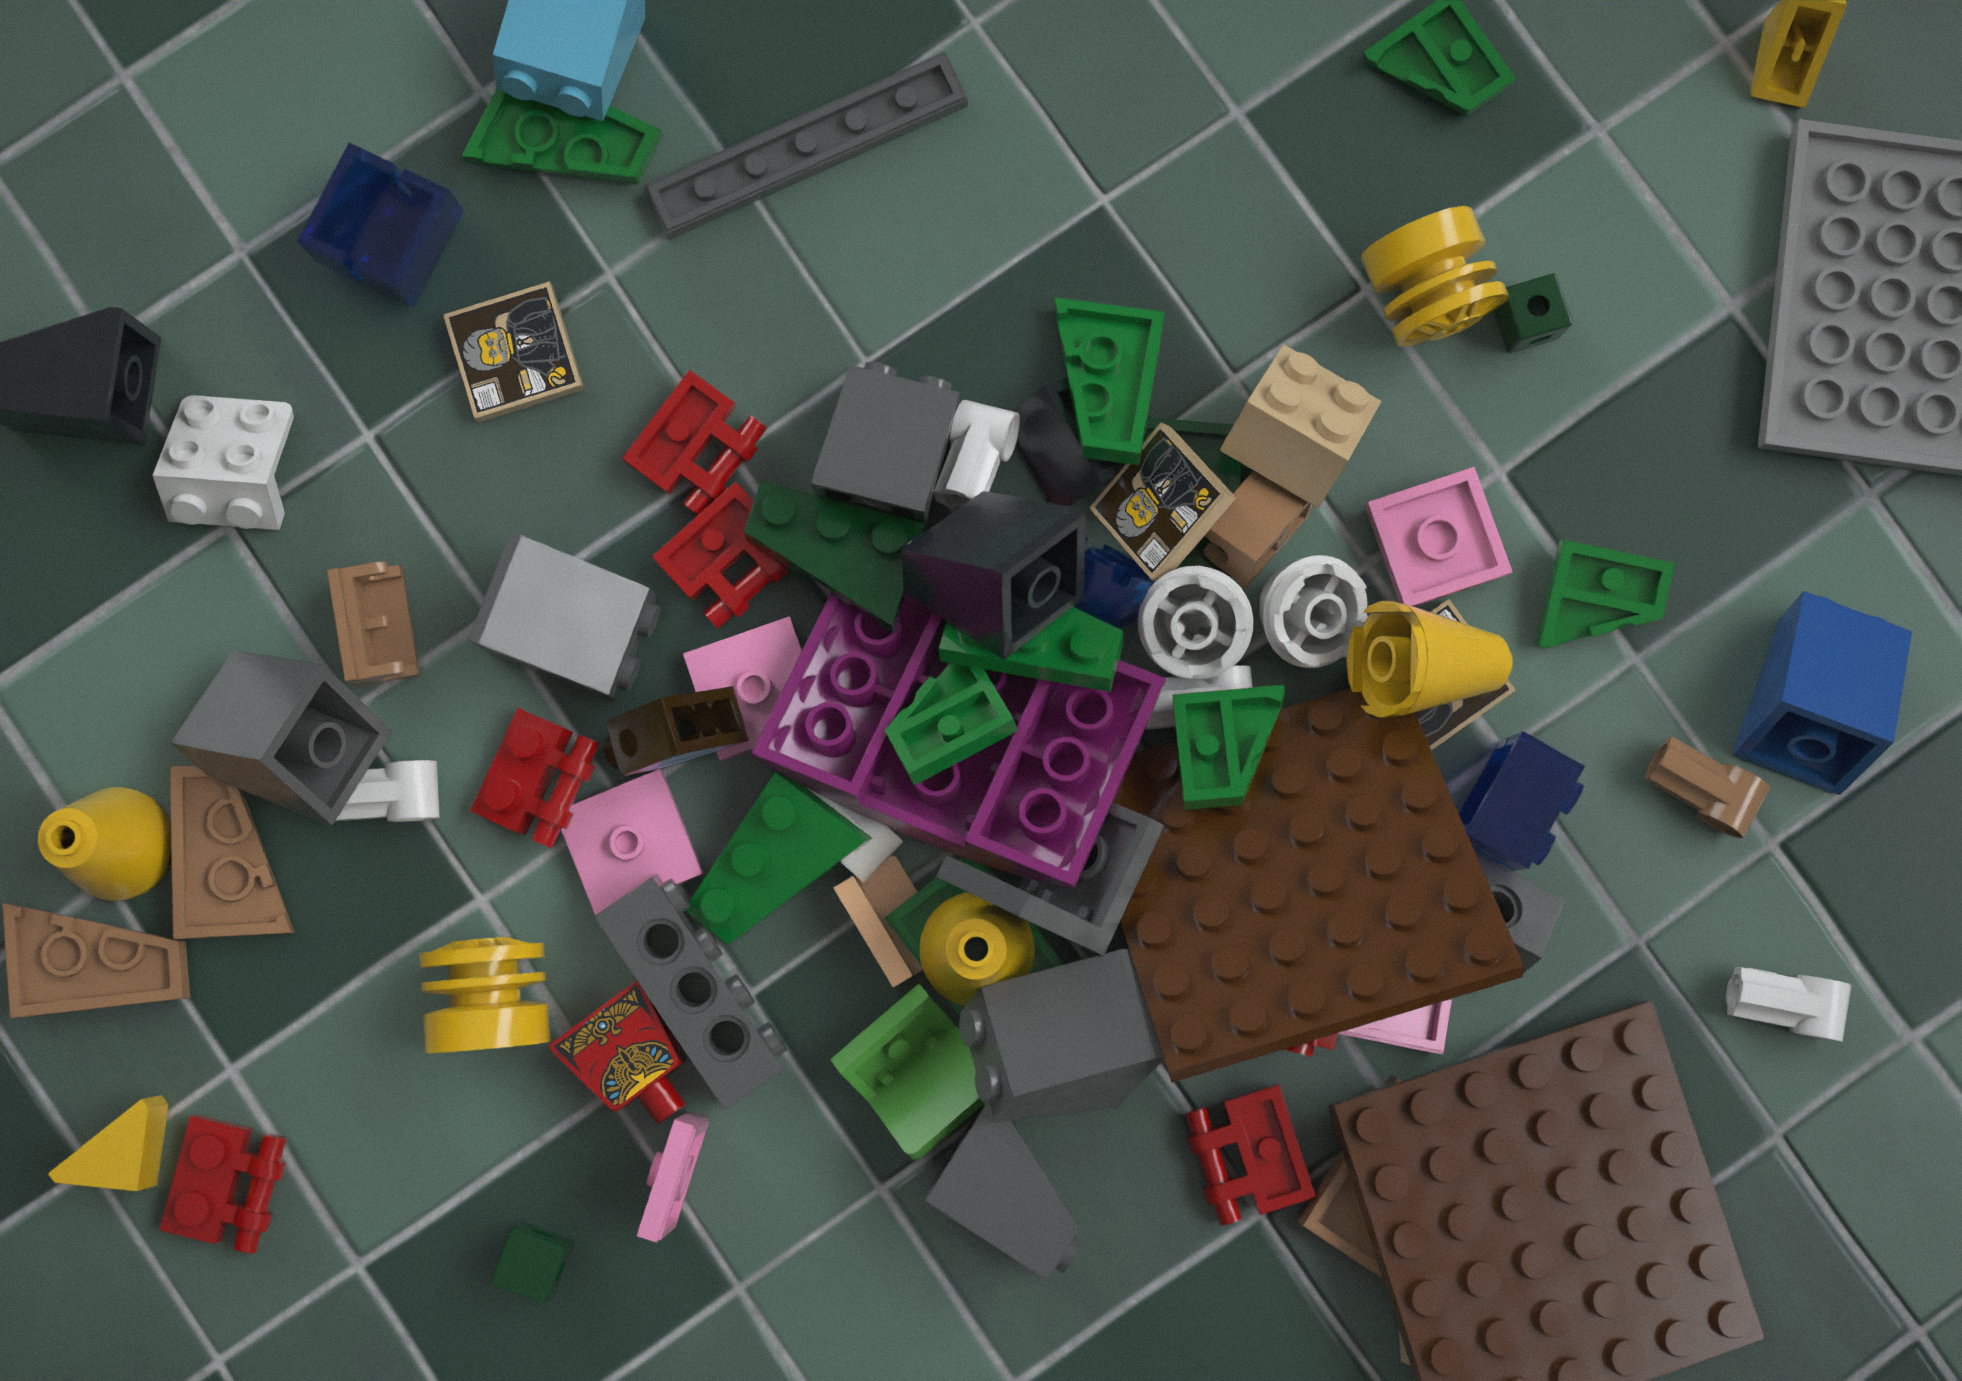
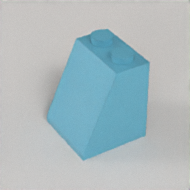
M508 0L493 52L496 89L507 92L510 96L519 100H534L560 108L573 116H587L603 121L645 21V0Z

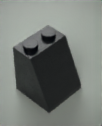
M108 307L0 341V424L18 432L145 445L162 337L124 309Z
M982 491L964 505L953 509L946 518L922 535L914 537L907 546L901 549L904 592L1005 660L1084 599L1086 513L1076 507Z

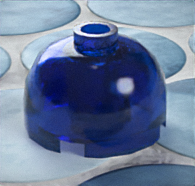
M1104 544L1103 549L1096 547L1085 548L1084 599L1077 603L1074 608L1118 629L1125 628L1138 620L1140 605L1155 581L1149 578L1131 556Z

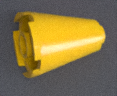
M1380 601L1369 605L1363 613H1370L1363 627L1354 626L1349 637L1346 658L1348 681L1352 692H1361L1368 706L1361 707L1366 713L1379 718H1395L1498 690L1506 683L1513 666L1512 654L1508 644L1501 636L1398 601Z
M106 788L89 794L50 814L40 826L38 846L43 857L84 893L101 900H129L149 892L165 877L170 867L167 864L172 850L171 820L168 813L153 797L130 788Z
M967 892L949 898L934 910L923 928L919 950L923 971L935 990L946 999L966 1006L982 986L1029 974L1033 965L1035 947L1033 934L1027 920ZM972 937L982 938L988 945V953L980 961H972L965 955V943Z

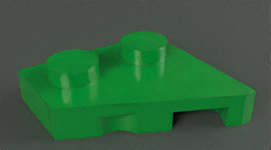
M1461 0L1435 1L1363 52V59L1369 66L1467 117L1513 86L1516 80Z
M1559 540L1535 645L1550 648L1588 636L1593 637L1613 632L1619 628L1663 619L1676 563L1568 540Z
M952 663L947 665L937 679L929 676L916 692L913 703L908 708L901 710L885 730L894 751L913 785L928 779L1018 731L1012 715L985 670Z

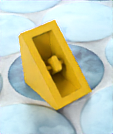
M1780 0L1764 20L1750 90L1751 97L1802 108L1806 107L1847 7L1846 0Z
M162 1095L140 1099L48 1173L55 1183L127 1191H141L157 1186L168 1102Z

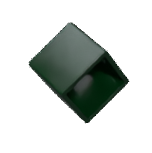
M1555 273L1506 287L1509 294L1507 301L1493 310L1509 354L1557 340L1573 324ZM1535 296L1542 297L1547 314L1542 317L1533 316L1527 308L1530 298Z
M525 1221L520 1222L509 1231L490 1283L535 1301L546 1303L555 1296L572 1251L574 1240Z

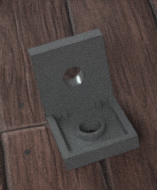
M1112 803L1094 845L1098 846L1096 861L1089 869L1082 870L1074 889L1051 885L1023 877L1019 887L1016 888L948 855L945 856L936 877L1104 956L1164 825L1147 816Z

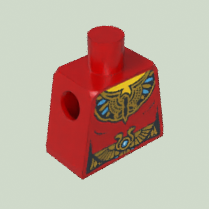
M637 980L548 1045L551 1051L614 1112L624 1109L638 1098L656 1124L659 1125L686 1105L667 1076L687 1062V1058L680 1043Z

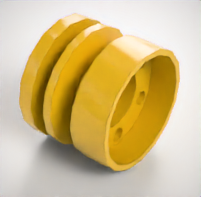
M1452 207L1417 219L1385 235L1371 244L1362 253L1361 261L1376 293L1383 294L1403 291L1402 294L1384 308L1383 312L1388 321L1402 320L1392 331L1397 346L1406 347L1454 335L1476 324L1483 316L1507 301L1509 294L1503 282L1494 281L1487 283L1497 273L1498 269L1495 262L1486 260L1466 264V261L1481 250L1486 242L1471 207Z
M511 937L453 941L431 952L419 953L420 968L447 966L448 980L422 982L421 991L430 994L449 995L450 1007L431 1011L423 1015L425 1053L471 1051L550 1042L548 1004L536 1001H522L520 993L521 988L546 981V972L519 974L518 960L545 957L544 943H529L512 939Z

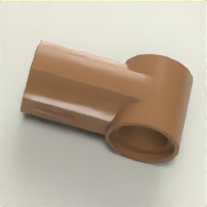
M1673 736L1667 738L1656 751L1647 767V773L1644 778L1650 784L1696 809L1697 817L1704 823L1738 839L1744 838L1771 789L1769 784L1755 774L1731 764L1721 765Z

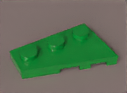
M496 89L462 154V158L468 164L639 184L663 135L659 128L612 106H609L604 120L600 121L587 116H573L560 108L534 100H519L510 96L507 92Z
M1054 297V311L1083 458L1139 465L1164 327L1165 312Z
M1072 607L1005 660L948 621L938 649L941 662L1110 692L1123 647V631Z
M775 772L689 901L690 907L685 911L726 944L733 943L873 838L808 788L779 772Z

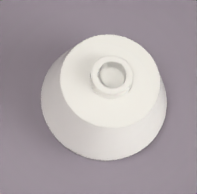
M1323 555L1300 559L1276 571L1267 580L1261 591L1258 609L1265 634L1274 651L1288 663L1303 668H1319L1332 664L1342 657L1347 658L1349 637L1354 626L1363 627L1368 618L1367 613H1363L1367 608L1365 592L1367 587L1363 580L1345 562Z
M1186 566L1166 573L1148 589L1139 609L1138 631L1145 651L1160 668L1180 678L1193 680L1207 679L1226 672L1242 658L1252 638L1253 613L1246 594L1232 578L1209 567Z

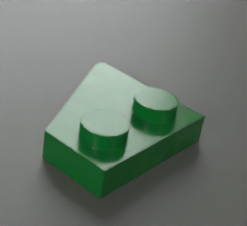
M1284 685L1172 694L1184 810L1243 805L1283 705Z

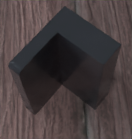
M1068 378L1045 384L1013 410V412L1019 413L1020 416L1016 443L1051 503L1072 507L1093 490L1109 485L1126 465V463L1083 458Z

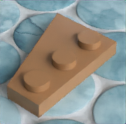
M2 903L10 1018L190 998L186 941L16 904Z

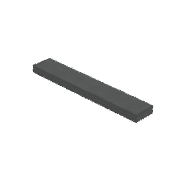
M942 52L646 184L644 188L668 240L966 108L968 107V98L946 52Z

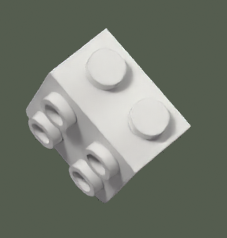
M196 395L184 398L180 403L153 473L168 522L280 530L285 512L274 474L294 419L291 405L286 402Z

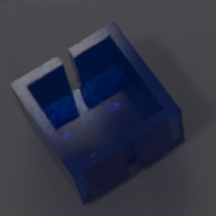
M349 142L297 242L315 261L360 282L363 279L369 287L414 308L459 223L464 209L449 189L405 168L401 173L394 163Z
M1524 731L1498 741L1458 812L1474 851L1512 872L1529 869L1532 863L1539 866L1547 857L1555 842L1556 835L1549 831L1559 813L1567 815L1575 806L1583 791L1584 785L1578 782V779L1585 766Z

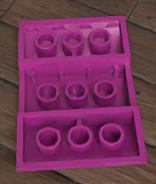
M831 592L751 752L752 756L823 797L914 839L1001 871L1051 885L1074 889L1163 690L1166 678L1119 660L1111 691L1108 692L984 669L1012 715L1018 731L928 779L913 785L894 751L885 730L901 710L908 708L913 703L916 692L928 677L931 676L937 679L949 664L940 661L938 649L947 621L906 593L894 633L892 634L878 625L875 618L854 605L848 606L834 597L833 592Z

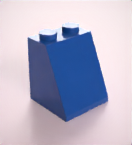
M1803 591L1777 623L1735 743L1733 755L1841 795L1894 743L1912 631L1891 624L1880 617L1870 616L1840 605L1829 598Z

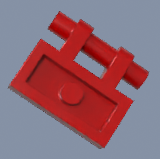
M689 369L622 457V460L668 495L673 492L682 478L687 480L695 488L682 505L698 516L712 501L727 490L724 485L742 461L749 463L758 451L755 444L767 430V427L749 415L738 431L731 428L725 422L736 409L735 402ZM714 438L725 448L706 472L695 464V461Z
M736 481L652 556L692 601L707 587H710L718 595L719 599L703 612L717 629L734 614L738 618L751 607L747 602L769 582L773 581L777 584L788 574V571L785 569L786 565L746 541L744 529L754 500ZM747 552L757 564L732 586L722 574Z
M517 707L470 812L525 836L536 816L540 820L531 840L552 848L561 828L567 830L574 814L569 812L582 781L589 782L595 766L591 765V762L600 743L579 734L568 755L564 752L572 737V731ZM556 769H559L562 772L547 802L543 798Z
M1276 1083L1223 1100L1222 1103L1229 1121L1225 1125L1213 1128L1206 1106L1184 1113L1191 1134L1186 1137L1191 1154L1198 1155L1207 1185L1202 1187L1207 1205H1214L1220 1226L1232 1224L1242 1219L1236 1198L1252 1193L1260 1215L1316 1197L1279 1084ZM1235 1142L1245 1173L1229 1178L1219 1147Z
M202 1115L190 1116L159 1231L217 1244L223 1241L227 1223L239 1227L233 1249L244 1253H256L261 1233L268 1232L273 1213L268 1211L275 1181L282 1180L286 1161L281 1160L287 1138L264 1133L259 1153L247 1151L253 1128ZM241 1171L252 1175L245 1204L233 1202Z

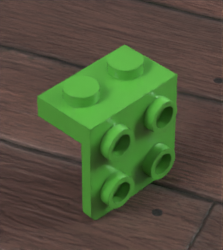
M917 984L830 1059L840 1074L870 1103L903 1151L913 1160H918L925 1156L985 1104L977 1094L975 1066L969 1047L961 1039L959 1028L920 984Z

